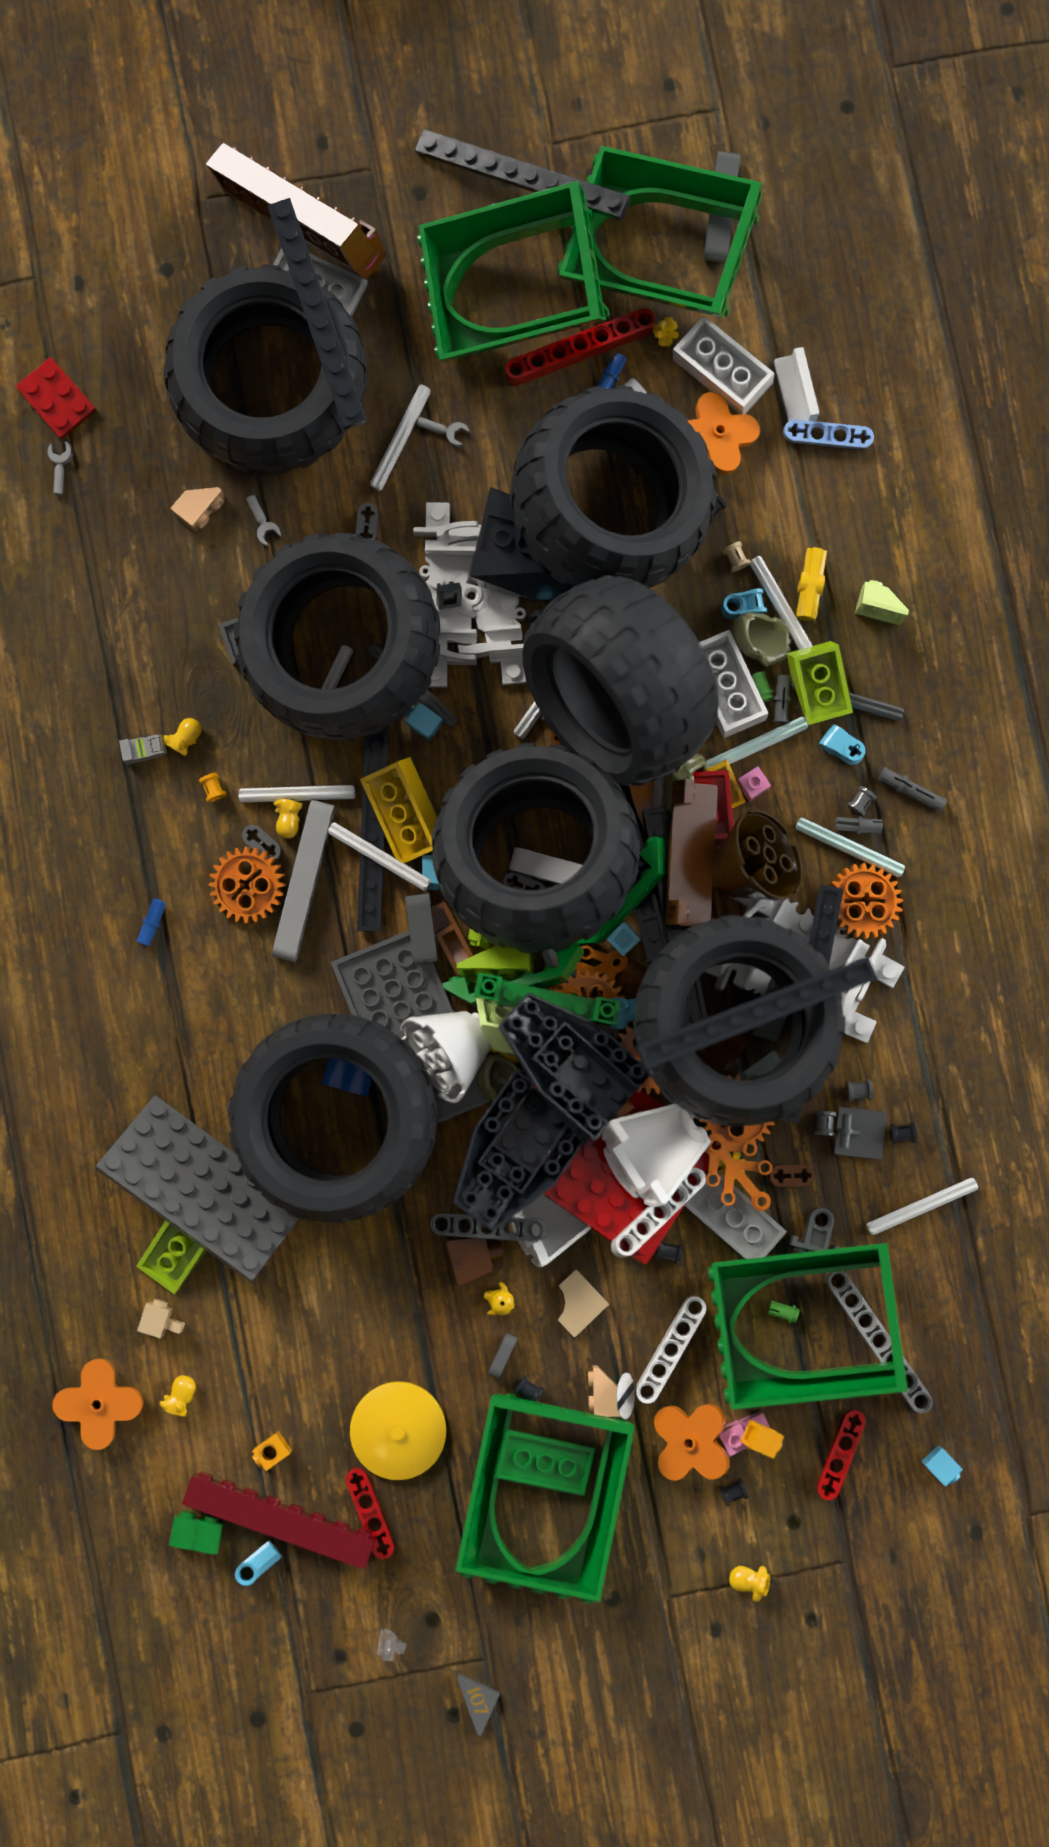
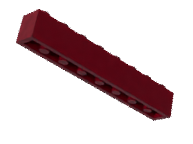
M200 1471L199 1474L195 1473L191 1476L182 1505L364 1570L368 1565L377 1538L372 1536L371 1531L364 1528H359L358 1530L349 1528L350 1524L341 1520L332 1522L326 1519V1515L319 1512H313V1514L304 1512L302 1506L282 1504L281 1499L274 1496L262 1497L258 1495L259 1492L248 1487H245L244 1490L235 1487L236 1483L223 1479L220 1482L213 1479V1475L207 1472Z

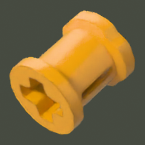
M211 773L199 779L206 792L207 802L217 801L227 795L226 791H223L221 788L218 773Z

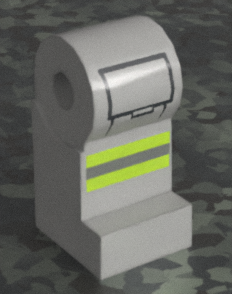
M159 734L145 738L119 741L122 759L127 765L167 755L164 735Z

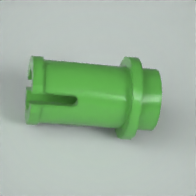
M765 671L753 674L751 677L763 703L772 700L774 691L770 689Z
M772 1300L768 1315L788 1320V1323L791 1324V1322L796 1323L800 1309L796 1308V1305L791 1307Z

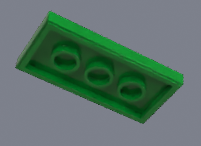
M503 1428L492 1476L498 1479L585 1496L596 1448Z

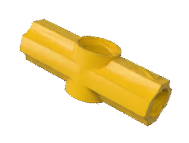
M814 547L807 548L804 568L798 585L799 599L796 618L805 621L816 620L819 598L822 595L825 581L823 573L827 551Z

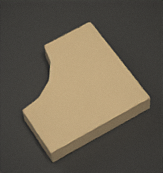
M577 1269L559 1285L564 1293L565 1306L558 1321L574 1338L609 1305Z

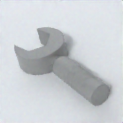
M419 417L417 422L419 427L440 434H447V440L450 445L458 448L463 447V445L455 440V434L462 430L470 435L469 428L460 422L453 423L448 428L445 425Z
M65 442L66 451L61 455L54 454L51 444L48 447L49 458L53 463L57 464L54 473V495H63V465L69 463L73 456L72 449L67 442Z
M255 495L249 496L246 500L257 522L261 524L257 530V537L263 546L269 547L264 540L266 533L275 531L281 538L280 529L276 524L266 522V517Z

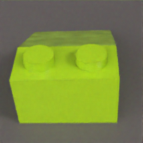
M829 641L786 653L791 677L807 725L853 713L838 644Z
M494 946L457 963V970L460 976L466 977L471 983L477 982L478 973L502 977V981H514L520 979V976L523 974L534 973L535 955L522 953L517 948L508 946L506 948Z
M165 1221L136 1267L175 1295L206 1250Z

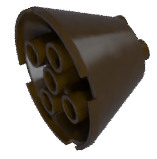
M750 810L742 814L714 856L712 866L713 886L718 890L721 889L726 895L733 898L784 901L791 898L801 887L803 868L797 846H792L786 836L788 830L778 819L765 811Z

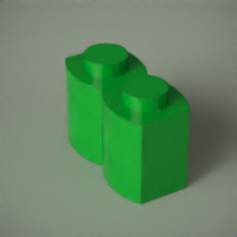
M182 1510L181 1514L176 1513L169 1546L209 1554L218 1553L224 1525L223 1521H219V1517L205 1515V1518L195 1516V1512Z

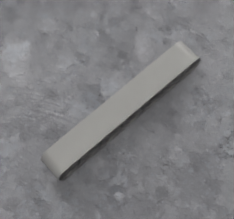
M311 800L273 947L272 957L291 962L297 961L329 836L328 830L334 816L335 805Z
M844 1271L826 1273L825 1283L879 1363L886 1362L887 1357L892 1354L891 1340L880 1321ZM835 1274H841L843 1278L842 1284L838 1287H834L831 1283V1279ZM849 1294H854L856 1296V1303L848 1307L845 1303V1298ZM868 1314L870 1317L869 1324L863 1327L860 1326V1316ZM877 1334H882L884 1338L883 1344L880 1346L873 1345V1338ZM903 1357L905 1375H910L911 1382L907 1386V1391L900 1393L913 1410L925 1413L931 1409L932 1398ZM924 1395V1404L916 1407L914 1404L915 1397Z

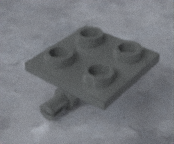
M838 1107L834 1154L882 1160L886 1112Z

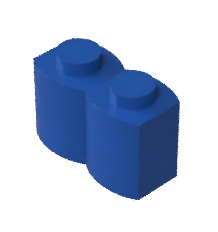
M329 1058L321 1084L368 1097L373 1078L362 1068L351 1062Z

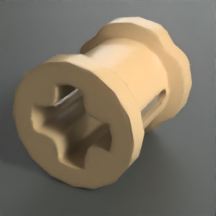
M740 541L722 550L723 554L727 555L732 572L739 571L751 563L749 559H746L741 549L742 543Z

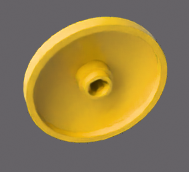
M389 1382L372 1389L359 1402L351 1419L350 1439L357 1458L369 1471L386 1479L405 1480L424 1473L436 1462L445 1444L446 1420L441 1406L427 1390L409 1382Z

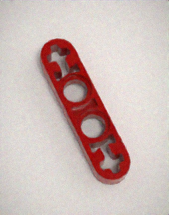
M849 1409L844 1413L818 1479L816 1489L820 1497L825 1500H833L839 1494L865 1427V1416L857 1409ZM858 1414L857 1418L860 1420V1423L854 1424L852 1428L856 1435L853 1436L851 1433L843 1431L844 1427L848 1430L850 1429L851 1422L848 1421V1418ZM844 1436L850 1437L852 1440V1445L847 1450L839 1447V1440ZM834 1459H840L843 1462V1468L839 1472H833L830 1469V1463ZM826 1473H829L831 1476L839 1479L838 1481L832 1480L831 1486L834 1490L833 1492L828 1491L826 1495L822 1486L828 1485L830 1478L826 1476Z
M360 1467L352 1468L346 1476L347 1487L363 1528L371 1531L373 1537L379 1536L383 1532L386 1533V1535H382V1540L384 1544L390 1545L387 1553H384L382 1550L378 1551L377 1548L380 1546L378 1537L372 1551L377 1558L387 1559L394 1551L393 1538L367 1472ZM353 1473L363 1476L361 1486L362 1488L367 1486L369 1490H362L357 1495L355 1494L359 1487L356 1482H351V1479L354 1477ZM363 1495H369L373 1501L372 1506L369 1508L361 1507L359 1498ZM371 1518H378L381 1521L382 1526L378 1531L369 1529L368 1521Z

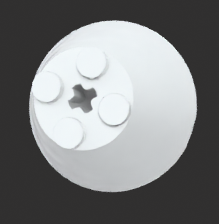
M462 1011L410 1017L403 1021L400 1026V1030H404L405 1035L401 1039L411 1046L424 1068H426L433 1086L440 1092L437 1096L450 1103H456L461 1100L490 1051V1047H492L480 1027L479 1015L475 1012L470 1014L469 1012Z

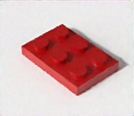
M51 357L15 386L61 440L97 411Z

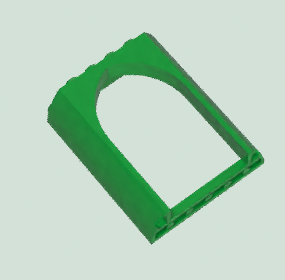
M601 146L599 154H595L593 159L594 169L592 175H588L586 182L628 195L631 199L628 207L642 203H664L739 220L715 297L713 298L635 279L616 270L604 259L595 241V232L609 217L593 212L594 220H590L600 289L719 318L727 317L730 312L728 300L753 224L758 225L759 222L758 207L762 200V182ZM572 225V235L565 243V256L563 261H560L558 264L557 274L563 280L585 285L576 225Z
M578 181L419 225L420 234H418L417 238L419 246L423 250L421 264L427 276L424 283L430 296L428 309L430 314L433 315L434 323L431 324V329L437 341L435 354L438 360L448 362L605 321L606 317L610 315L609 309L602 302L590 220H594V214L587 207L586 194ZM576 225L588 306L503 328L479 326L461 317L453 305L454 297L462 277L477 259L498 246Z
M887 1243L712 1263V1267H708L710 1282L715 1283V1289L712 1291L713 1306L718 1307V1313L715 1316L716 1330H721L718 1349L720 1355L724 1354L725 1360L721 1364L722 1378L727 1379L728 1389H724L726 1404L730 1403L731 1410L907 1391ZM881 1267L893 1362L808 1371L780 1369L763 1362L748 1351L738 1338L734 1328L739 1312L746 1301L759 1289L776 1280L793 1276Z
M499 1393L491 1395L456 1572H460V1576L465 1578H474V1575L484 1577L483 1580L489 1583L496 1584L498 1580L508 1582V1586L521 1589L522 1586L532 1587L531 1590L536 1593L556 1592L555 1595L560 1598L579 1597V1601L593 1604L594 1601L600 1602L635 1425L627 1420L617 1419L618 1417H606L515 1398V1395L507 1393V1396ZM513 1410L606 1430L591 1507L584 1529L575 1543L561 1556L546 1564L528 1567L511 1553L499 1533L495 1518V1495L499 1479L494 1478L492 1473L503 1428L509 1429Z

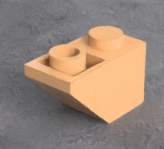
M219 487L187 490L170 509L177 518L196 532L198 528H203L206 525L211 512L221 507L225 496Z
M593 1365V1372H588V1386H593V1396H589V1411L606 1417H621L617 1407L618 1385L598 1365Z

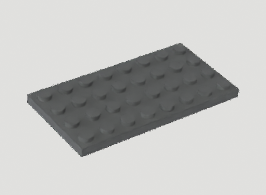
M410 930L331 962L351 1014L380 1023L399 1038L405 1036L404 1030H400L402 1022L410 1017L453 1013L434 963L414 965ZM476 1075L464 1097L456 1103H450L438 1097L437 1094L440 1092L432 1085L438 1107L437 1124L489 1103L477 1086Z
M154 1095L95 1167L97 1171L250 1283L300 1219L268 1202L257 1187L245 1177L240 1168L241 1163L234 1152L156 1095Z

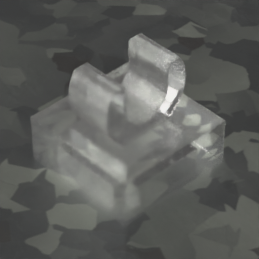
M381 1629L377 1654L385 1661H393L394 1653H405L406 1643H402L401 1639H397V1636L391 1630Z

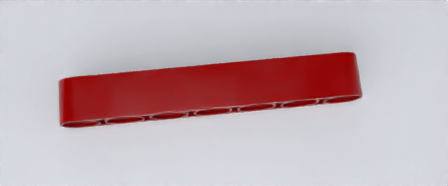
M642 308L512 358L506 364V380L509 384L518 386L645 337L653 331L655 314L648 308ZM641 319H647L650 322V324L644 326L641 325L638 321ZM625 327L629 332L621 334L617 329ZM603 335L607 338V341L599 342L596 340V337ZM576 344H583L586 348L580 351L575 349L574 346ZM562 352L565 356L561 359H556L553 354ZM535 360H540L543 365L541 367H534L531 363ZM517 368L520 369L522 373L520 375L515 376L512 375L510 371L512 369Z

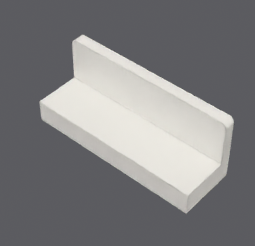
M800 347L794 349L791 356L774 360L788 422L791 420L816 421L819 416V409L804 349Z

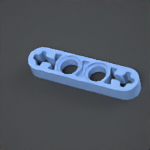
M791 420L783 429L784 438L792 443L861 450L868 448L874 440L872 430L865 426ZM794 425L796 430L804 431L805 426H808L806 438H803L804 433H797L793 437L792 432H788V429H791ZM814 427H818L823 431V437L819 440L811 436V429ZM836 430H843L846 434L845 441H836L834 432ZM851 431H854L852 436H860L863 432L865 437H868L864 444L861 443V439L853 438L852 443H849Z

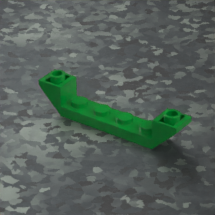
M651 837L643 844L642 847L644 849L639 854L652 868H647L640 875L641 880L632 886L618 914L612 921L608 920L594 937L587 941L581 939L578 943H604L666 876V840L663 837Z
M578 942L572 943L570 948L556 952L559 967L549 966L540 973H526L520 976V979L503 981L541 989L565 983L583 956L584 950ZM455 976L450 978L449 982L442 983L443 988L449 994L478 1009L471 982L466 977Z
M478 973L474 997L490 1004L514 1009L529 992L598 1025H617L621 1001L602 997L590 999L502 981V977Z

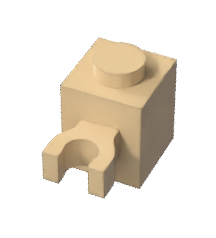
M154 1299L153 1302L149 1301L146 1303L137 1331L161 1338L164 1336L166 1329L178 1334L182 1333L185 1323L170 1319L173 1308L167 1307L168 1303L165 1301Z

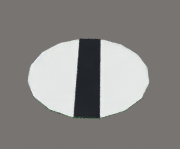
M624 1373L620 1377L617 1387V1407L620 1416L623 1419H627L634 1407L635 1388L631 1375Z

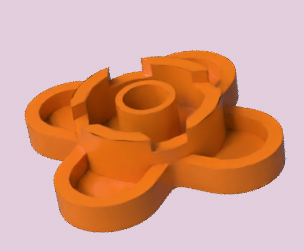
M708 392L703 394L696 404L697 419L688 420V422L704 438L707 445L708 458L713 461L716 473L728 475L733 473L740 464L741 455L739 447L752 445L760 434V426L756 419L750 415H731L726 400L718 393Z
M102 1358L93 1359L83 1367L81 1387L65 1388L58 1392L53 1400L55 1415L63 1421H79L81 1423L83 1443L94 1450L103 1449L113 1441L115 1421L131 1420L139 1415L143 1408L141 1393L133 1387H118L115 1384L113 1365ZM95 1400L100 1401V1409H97L94 1406Z
M714 1404L702 1405L691 1416H688L677 1406H667L657 1412L654 1418V1426L657 1433L667 1442L666 1448L658 1459L659 1470L665 1478L673 1481L680 1480L686 1477L693 1468L707 1479H717L727 1473L730 1466V1458L726 1450L718 1444L717 1439L725 1428L726 1418L718 1406Z

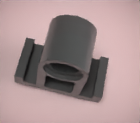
M817 1207L812 1209L807 1216L802 1242L798 1241V1236H790L789 1244L795 1246L794 1251L804 1253L808 1252L809 1249L814 1251L830 1250L828 1246L834 1224L832 1213L825 1208ZM819 1213H823L826 1216V1222L823 1226L815 1224V1217ZM832 1245V1249L841 1248L839 1246Z

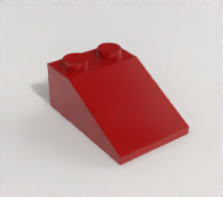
M729 770L693 772L694 783L716 785L718 787L714 847H721L734 826Z

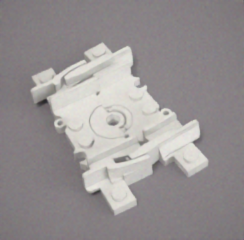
M426 503V527L413 528L414 536L437 537V540H425V560L429 566L424 565L420 568L421 577L428 579L426 584L432 593V598L440 617V656L438 665L435 666L431 676L429 688H447V665H477V658L489 656L490 664L501 663L503 686L526 684L522 661L524 644L511 645V641L522 640L521 624L516 620H524L526 612L520 607L515 609L519 605V598L516 596L466 583L481 525H478V521L450 523V503ZM449 581L459 582L462 587L461 606L439 610L436 605L437 583L446 585L449 584ZM469 592H474L476 594V598L474 600H470L467 598ZM471 618H476L478 631L485 633L486 643L477 644V630L471 629ZM448 643H457L459 653L448 651Z
M730 897L748 907L743 916L751 917L757 912L774 921L775 924L799 933L809 944L814 919L810 909H807L804 915H799L796 912L798 902L790 903L788 902L789 899L774 901ZM845 927L837 929L829 970L831 971L864 958L870 946L860 939H845L848 936L845 935ZM840 930L844 931V935L840 934ZM882 938L872 952L870 960L877 975V980L893 988L904 966L882 955L886 948V940ZM737 963L720 964L704 971L717 977L715 988L719 991H723L731 971H734L737 974L733 983L737 987L748 991L754 989L753 993H760L763 997L771 979L770 976L757 968ZM869 983L842 993L843 1016H845L846 1023L845 1034L864 1043H868L877 1021L855 1011L859 1001L864 997Z

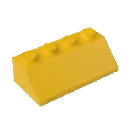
M411 757L361 778V783L395 858L405 863L433 851L432 835L437 815Z

